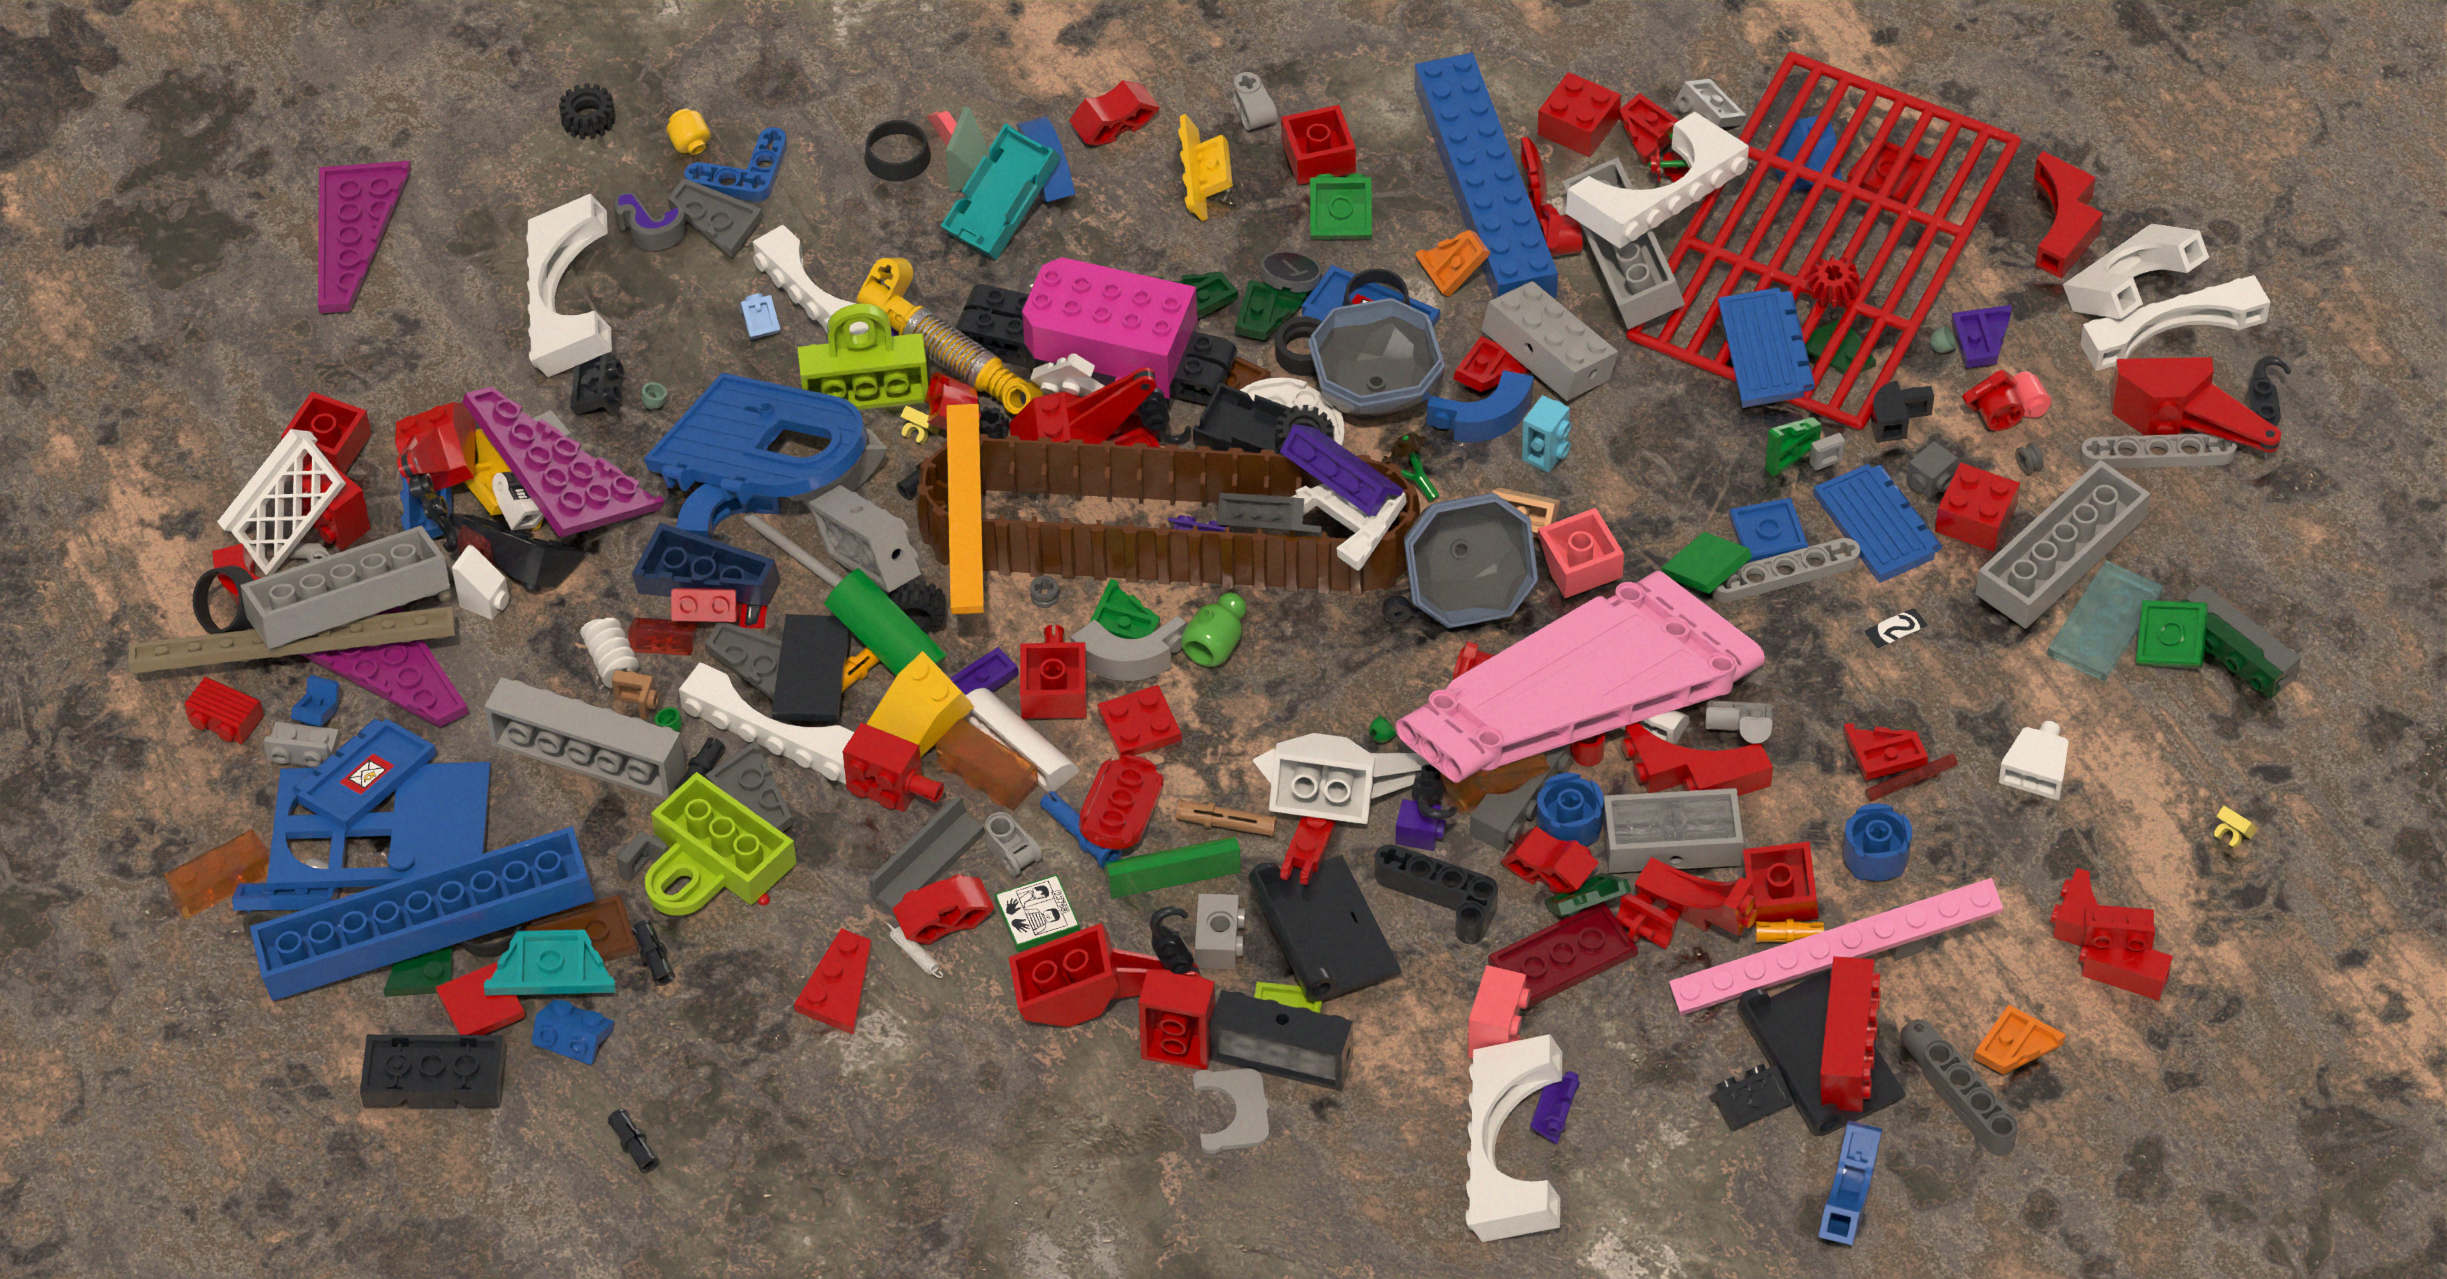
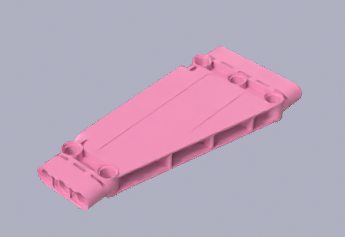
M1655 571L1636 583L1624 582L1619 584L1614 596L1608 599L1598 596L1457 677L1447 686L1446 690L1432 692L1427 704L1397 721L1396 730L1400 739L1451 781L1458 783L1480 769L1493 770L1501 765L1707 699L1729 694L1735 681L1764 664L1765 656L1761 647L1755 641L1661 571Z

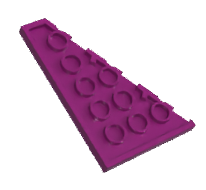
M492 386L465 393L462 400L463 404L559 538L662 509L665 502L662 496L658 495L655 498L638 487L639 481L625 475L619 468L602 457L596 460L580 449V443L566 437L563 432L543 419L536 421L521 411L523 406L507 399L503 393Z
M396 606L378 612L376 615L400 613L404 611L401 608V606ZM423 639L414 640L409 643L396 642L381 644L375 647L362 646L346 650H328L313 654H300L438 727L468 714L467 705Z

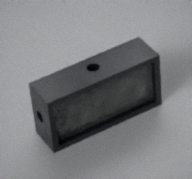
M1221 990L1210 1020L1211 1061L1245 1069H1254L1257 1072L1342 1092L1353 1060V1021L1339 1015L1330 1016L1313 1012L1305 1007L1296 1008L1283 1005L1271 999L1262 1000L1249 997L1241 992Z

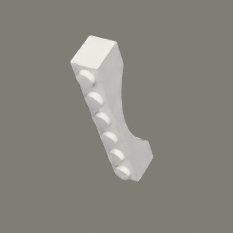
M784 225L753 241L755 252L753 260L756 267L761 272L765 271L771 276L773 283L778 288L782 287L795 304L799 303L812 320L816 319L823 326L826 333L827 323L832 314L845 306L857 304L838 299L824 292L809 279L804 271V259L800 240ZM855 322L850 326V332L855 335L864 334L868 330V325L865 322Z
M2255 275L2243 279L2238 278L2229 283L2207 287L2201 291L2179 295L2159 303L2148 304L2145 307L2133 310L2122 319L2106 317L2092 320L2089 323L2083 324L2080 345L2095 371L2116 366L2117 359H2127L2141 343L2158 333L2172 328L2187 325H2214L2241 330L2265 323L2268 318L2270 300Z
M699 662L679 688L681 708L689 715L701 717L719 729H727L738 734L747 742L757 740L759 745L766 747L773 754L786 756L804 768L810 767L822 773L830 780H838L846 784L842 751L854 732L839 725L800 727L770 719L755 711L741 699L733 688L727 674Z

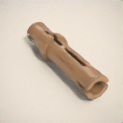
M1179 799L1176 810V820L1204 824V828L1212 829V826L1270 837H1274L1276 830V816L1272 817L1216 807V803L1212 802L1205 805Z

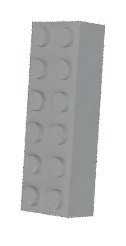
M1619 157L1562 181L1566 193L1570 187L1588 176L1610 186L1633 190ZM1580 223L1627 329L1685 305L1677 282L1652 229L1619 249Z
M2099 460L1978 571L1976 595L2023 628H2028L2147 517L2151 493L2102 460Z
M422 525L240 585L246 617L268 649L281 647L289 642L314 636L318 632L344 626L348 622L366 616H374L378 612L396 606H404L411 601L426 596H434L441 591L450 589L445 557Z
M502 677L484 706L491 746L663 800H666L676 791L675 786L686 772L681 735L670 727L653 725L637 717L631 718L618 714L609 708L595 707L586 704L580 699H570L557 695L547 689L541 690L528 686L519 680L512 681Z

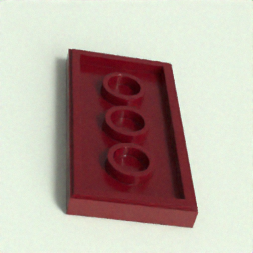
M1603 901L1488 955V963L1493 967L1526 974V988L1531 990L1527 1008L1637 956L1638 948L1632 940L1628 939V934Z

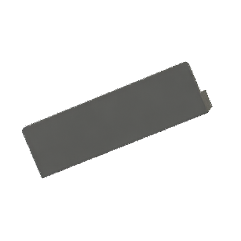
M1219 493L1217 525L1321 533L1322 526L1302 524L1305 498Z
M956 795L870 877L872 901L894 917L896 916L892 909L902 901L903 896L907 892L919 890L934 883L985 834L984 826L964 813L962 797Z

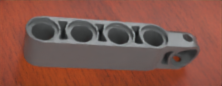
M1916 1019L1904 1025L1901 1030L1902 1043L1921 1065L1923 1076L1985 1149L1996 1156H2004L2013 1151L2018 1123L2000 1099L1954 1046L1948 1041L1943 1040L1929 1022ZM1921 1026L1924 1030L1917 1032L1915 1027Z

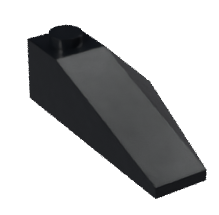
M450 513V520L476 544L477 536L482 550L511 577L523 581V587L530 590L541 591L542 587H556L585 555V551L553 539L546 541L534 538L533 533L511 530L505 524L473 514Z

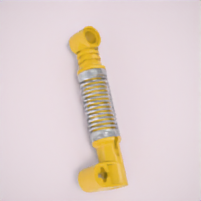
M902 257L881 258L876 261L859 291L856 300L857 304H870L883 309L889 316L890 326L899 332V336L923 333L926 357H930L935 363L943 366L944 369H947L956 377H960V380H964V383L975 387L977 391H986L997 400L1002 401L1004 407L1010 413L1018 414L1034 397L1044 396L1037 384L1026 382L1009 369H1005L1002 365V360L998 356L978 345L977 342L965 336L961 331L952 327V325L939 318V316L927 308L914 306L904 299L903 296L913 278V268L907 259ZM886 279V280L884 281V284H886L887 286H889L890 289L881 283L882 280ZM1022 391L1026 395V403L1024 405L1020 400Z

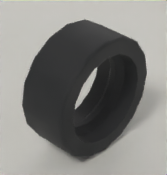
M1308 316L1294 317L1285 321L1278 328L1275 335V356L1282 369L1299 376L1317 374L1311 354L1301 355L1293 353L1286 348V345L1297 338H1310L1322 323L1321 320Z

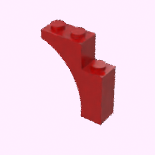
M2042 151L2036 159L2034 179L2042 186L2051 200L2055 221L2048 234L2038 245L2035 266L2062 279L2100 234L2103 213L2087 205L2093 198L2096 177L2064 162L2058 157Z
M1639 722L1625 726V739L1621 740L1623 753L1627 759L1631 758L1634 764L1633 769L1636 780L1639 784H1644L1648 793L1659 792L1683 784L1684 791L1736 788L1738 797L1771 787L1773 766L1761 743L1729 750H1697L1667 742L1649 732Z
M1651 857L1635 882L1636 894L1642 892L1648 895L1653 902L1652 905L1662 910L1668 907L1679 912L1680 919L1705 932L1708 931L1713 923L1740 937L1744 928L1749 929L1757 917L1758 911L1756 910V898L1754 897L1752 882L1742 877L1731 882L1711 881L1685 873Z
M2076 868L2072 880L2066 878L2060 895L2061 898H2064L2062 905L2056 904L2051 916L2050 923L2055 924L2053 938L2082 947L2079 961L2084 963L2083 977L2160 1001L2170 975L2173 956L2154 949L2134 951L2129 948H2099L2092 945H2084L2086 904L2098 905L2092 892L2090 871Z

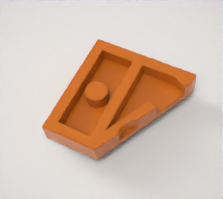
M1467 230L1458 234L1453 239L1438 242V247L1428 251L1421 249L1415 253V256L1442 294L1450 297L1491 253L1477 233Z
M2008 1004L1975 1050L1974 1060L2004 1075L2062 1046L2065 1042L2066 1034Z

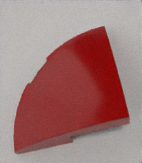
M1522 137L1520 158L1528 178V197L1538 220L1540 205L1547 204L1546 174L1537 147L1528 137Z

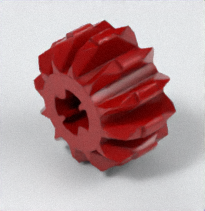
M1833 254L1829 261L1820 257L1818 265H1811L1809 277L1807 278V287H1809L1812 300L1819 299L1822 307L1827 303H1831L1834 309L1839 302L1847 306L1850 298H1856L1860 285V276L1857 273L1855 263L1848 264L1846 257L1838 261Z

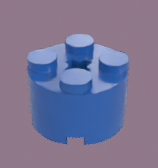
M1561 773L1552 776L1545 782L1544 787L1537 796V827L1558 840H1576L1585 847L1597 842L1603 824L1604 797L1601 788L1593 780L1590 779L1589 782L1582 779L1581 774Z
M1880 803L1864 805L1857 809L1856 814L1847 820L1843 843V858L1856 879L1862 881H1884L1903 875L1910 856L1912 826L1909 819L1903 813L1901 816L1893 811L1894 807Z

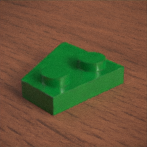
M1814 417L1771 428L1768 431L1765 469L1775 476L1811 451V444L1820 440L1822 424Z
M1111 578L1090 622L1096 620L1108 632L1124 639L1143 638L1152 634L1160 627V617L1152 610L1143 607L1141 601L1133 594L1128 596L1119 588V583Z

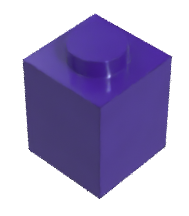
M1402 799L1396 822L1395 844L1435 851L1437 839L1444 838L1446 820L1428 818L1419 812L1416 801ZM1434 804L1431 806L1432 808L1441 810L1442 808L1441 805Z

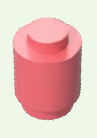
M2028 371L2015 375L2014 378L2018 384L2014 386V389L2025 409L2024 416L2033 418L2044 415L2051 405V398L2039 378Z

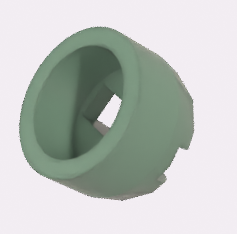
M1947 326L1937 329L1931 335L1930 345L1936 352L1946 353L1957 347L1956 339Z
M657 382L645 384L641 393L643 405L651 410L653 408H661L666 401L667 390L662 384Z

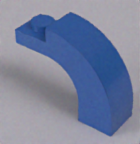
M1044 116L1018 123V132L1045 147L1054 149L1061 157L1039 192V197L1049 202L1074 195L1075 190L1069 166L1058 135L1050 120Z
M1503 370L1495 392L1488 398L1477 402H1459L1430 396L1427 403V425L1439 429L1454 430V441L1480 442L1499 437L1515 428L1528 412L1533 398L1534 376Z
M705 483L696 489L684 502L678 515L676 528L712 539L718 524L731 515L749 513L751 511L760 514L780 515L781 497H767L754 494L746 504H741L737 494L731 501H727L720 486Z
M1848 1121L1836 1176L1830 1196L1825 1204L1818 1237L1853 1245L1869 1196L1883 1129Z

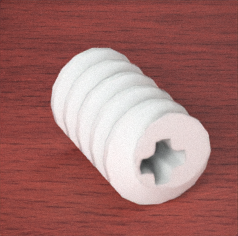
M595 619L586 623L581 628L580 634L605 686L613 688L612 677L615 670L636 672L639 662L634 657L635 654L632 648H630L628 639L625 638L626 634L621 629L618 619Z

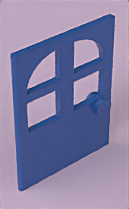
M491 762L425 764L396 789L394 812L368 813L348 831L318 814L291 815L298 803V797L293 792V787L308 774H313V770L317 767L280 769L267 876L268 890L381 886L484 854ZM391 836L390 853L387 858L388 867L343 868L347 837ZM331 838L328 869L310 867L297 860L287 846V839Z

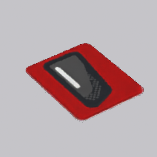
M742 604L739 627L764 629L767 606Z

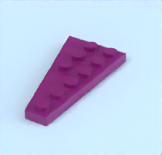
M410 160L319 167V313L351 311L412 169Z

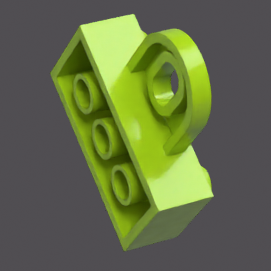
M853 304L837 310L832 314L827 323L828 344L797 347L803 390L843 398L851 402L858 410L924 403L928 390V377L923 333L892 336L889 316L883 309L877 306ZM855 322H865L868 325V330L864 334L855 335L850 332V326Z
M698 772L692 775L651 813L654 836L661 838L670 847L649 868L645 877L647 898L651 905L662 913L675 916L693 913L703 907L724 886L752 906L761 895L766 893L797 864L794 840ZM680 876L692 878L677 894L667 895L663 892Z

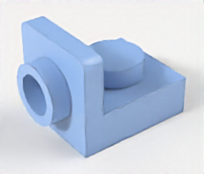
M761 293L747 296L745 301L741 302L740 313L744 317L750 340L780 333V326L771 295L763 297Z

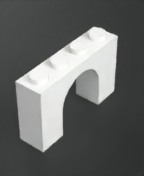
M2150 224L2071 278L2063 286L2074 312L2122 319L2143 304L2133 277L2153 270H2172L2188 273L2207 260L2209 255L2199 230Z

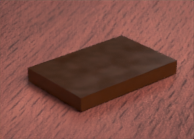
M621 894L524 922L526 931L585 930L592 941L593 949L599 953L603 962L638 953Z

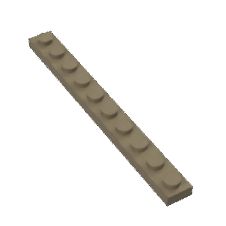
M453 606L366 616L348 622L344 626L333 627L318 632L314 636L304 637L289 642L284 646L271 649L266 647L255 629L129 644L128 665L130 674L139 672L150 673L156 670L184 669L199 665L212 666L225 662H246L259 658H280L285 655L313 654L319 651L346 650L353 647H375L381 644L396 642L409 643L414 640L430 638L442 639L447 636H455V617Z

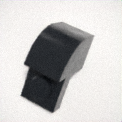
M1897 380L1883 385L1876 392L1871 418V427L1876 443L1907 439L1909 418L1932 415L1934 402L1932 386L1900 390Z

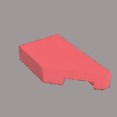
M936 111L927 115L930 123L946 146H948L957 125L951 114L947 111Z

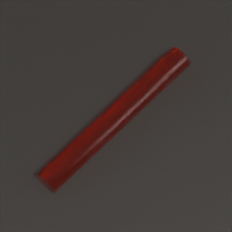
M1951 753L1865 790V794L1869 801L1876 800L1958 765L1957 758Z

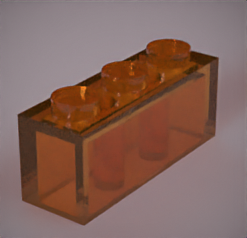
M962 718L936 742L937 762L941 768L963 778L970 787L980 789L998 805H1005L1014 811L1038 786L1036 765Z
M251 829L163 875L169 897L186 920L234 895L238 883H257L267 878L270 858L267 849L254 830Z

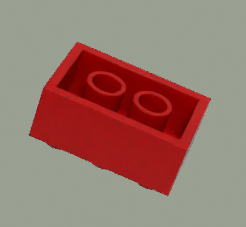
M1148 969L1138 1002L1141 1059L1197 1070H1208L1211 1060L1210 1020L1215 1009V981L1207 980L1201 976L1190 977L1174 974L1168 970L1157 971Z

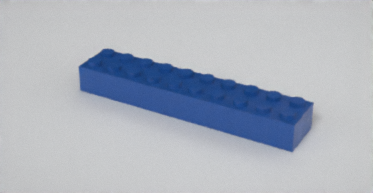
M1473 52L1415 64L1414 89L1467 230L1477 233L1491 253L1482 262L1481 267L1493 299L1531 281L1536 283L1551 297L1556 298L1557 269Z
M571 826L250 926L262 979L271 1000L274 1001L594 901L595 896L574 828Z

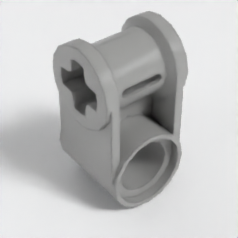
M1251 72L1238 74L1234 79L1236 93L1233 97V104L1241 117L1245 129L1249 131L1276 123L1278 116L1275 104L1267 94L1260 78Z
M996 812L987 818L985 823L986 846L1011 876L1019 875L1020 869L1029 863L1042 860L1043 855L1037 842L1018 825L1012 816L1008 813Z

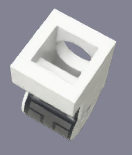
M502 472L494 476L492 482L493 492L511 530L535 528L544 515L514 473Z

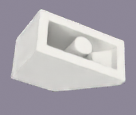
M468 545L452 567L459 607L493 620L497 613L505 609L509 602L510 594L507 589L506 578L475 547Z

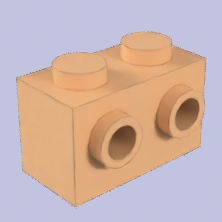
M1499 487L1492 491V493H1496L1531 519L1533 537L1539 538L1538 528L1555 523L1557 520L1560 500Z

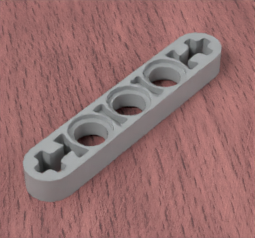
M2210 434L2088 438L2082 444L2080 459L2088 468L2093 467L2099 460H2102L2114 469L2226 465L2234 460L2237 443ZM2193 446L2198 450V453L2187 454L2182 448ZM2153 447H2161L2165 449L2167 453L2164 455H2155L2150 451V449H2152ZM2129 448L2135 454L2129 457L2123 456L2119 453V450ZM2093 451H2097L2098 456L2094 455Z
M1841 538L1747 563L1722 583L1726 587H1730L1729 589L1719 585L1711 592V595L1715 600L1727 603L1855 568L1859 563L1860 546L1852 539ZM1819 558L1824 564L1814 567L1809 565L1807 560ZM1789 566L1794 572L1789 575H1783L1777 571V568ZM1759 574L1764 580L1759 583H1753L1747 579V576Z

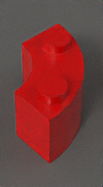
M1121 80L1114 89L1105 95L1096 98H1085L1077 107L1069 122L1086 144L1102 145L1117 141L1116 136L1129 129L1135 132L1145 125L1161 107L1142 84Z
M940 372L933 373L924 403L929 404L927 423L947 431V405L978 404V395L975 387Z
M1537 826L1522 834L1500 861L1506 868L1526 882L1534 885L1536 881L1549 885L1550 891L1556 893H1570L1578 890L1599 863L1592 856L1590 850L1584 845L1579 844L1576 840H1558Z
M957 874L949 879L932 883L919 890L907 892L903 896L902 901L892 910L907 940L931 945L938 938L950 932L961 929H975L995 907L980 878L965 877L962 874Z

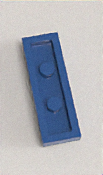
M238 883L232 897L233 911L244 910L247 913H257L262 910H277L281 913H288L336 900L339 893L338 888L268 890L267 883Z

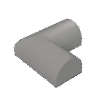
M1707 701L1705 729L1740 731V734L1746 741L1754 744L1762 743L1771 735L1773 725L1771 704Z

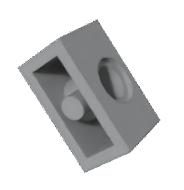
M1198 894L1195 963L1199 968L1236 969L1237 956H1243L1244 936H1238V928H1245V908H1239V895Z

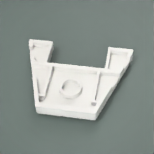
M1070 354L1067 361L1063 357L1059 358L1056 365L1049 362L1034 368L1030 378L1032 382L1041 386L1040 390L1048 395L1065 391L1079 397H1084L1104 387V385L1091 378L1095 365L1077 354ZM1136 408L1131 414L1139 415L1138 408Z
M1324 483L1311 489L1304 486L1295 490L1296 495L1292 496L1295 498H1305L1303 515L1317 506L1355 532L1353 536L1336 549L1338 557L1357 571L1363 567L1407 502L1404 492L1401 496L1387 494L1377 516H1369Z

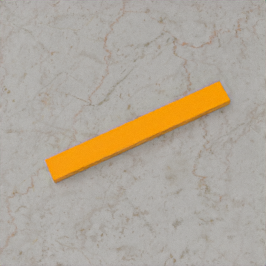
M979 404L947 405L951 614L984 613Z

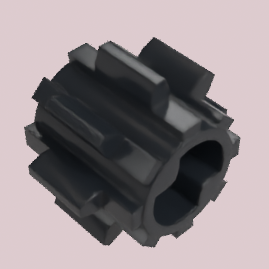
M984 407L980 412V434H987L988 438L1006 439L1008 429L1010 428L1009 417H1004L1003 412L1001 413L999 408Z

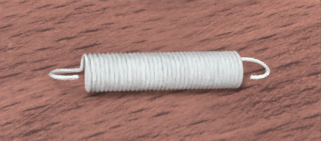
M887 923L892 929L890 937L927 974L943 978V974L940 971L939 973L942 977L934 973L937 971L939 964L917 942L907 940L901 927L894 929Z

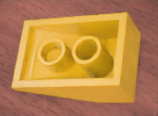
M922 651L897 675L866 724L918 744L920 746V757H922L975 706Z

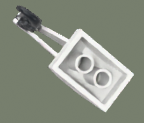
M1318 733L1283 741L1276 745L1269 811L1367 824L1371 799L1413 785L1412 797L1418 803L1419 812L1428 818H1450L1455 815L1457 808L1453 806L1449 810H1438L1431 807L1442 797L1445 775L1417 753H1369L1347 737Z

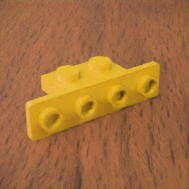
M1186 114L1180 116L1181 128L1178 129V134L1183 146L1180 156L1185 166V173L1183 174V181L1187 188L1185 203L1190 213H1195L1203 222L1208 219L1206 197L1233 187L1229 146L1227 139L1223 135L1200 143L1198 128Z
M480 428L475 433V460L478 464H475L474 478L464 481V483L491 516L503 514L496 501L492 482L497 473L512 471ZM544 516L535 528H531L532 530L540 529Z

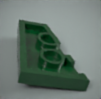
M453 945L394 963L384 987L385 997L437 994V986L452 981Z

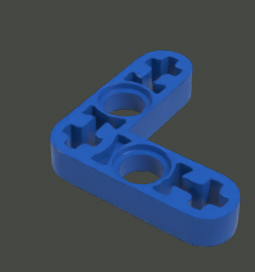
M777 127L764 129L758 137L747 169L696 162L690 164L685 169V179L736 199L752 202L764 201L769 198L787 150L786 134ZM774 141L772 150H769L768 144H771ZM762 161H770L773 163L768 168H761L757 166L758 163ZM731 178L736 181L734 184L729 186H724L720 184V182L723 179Z

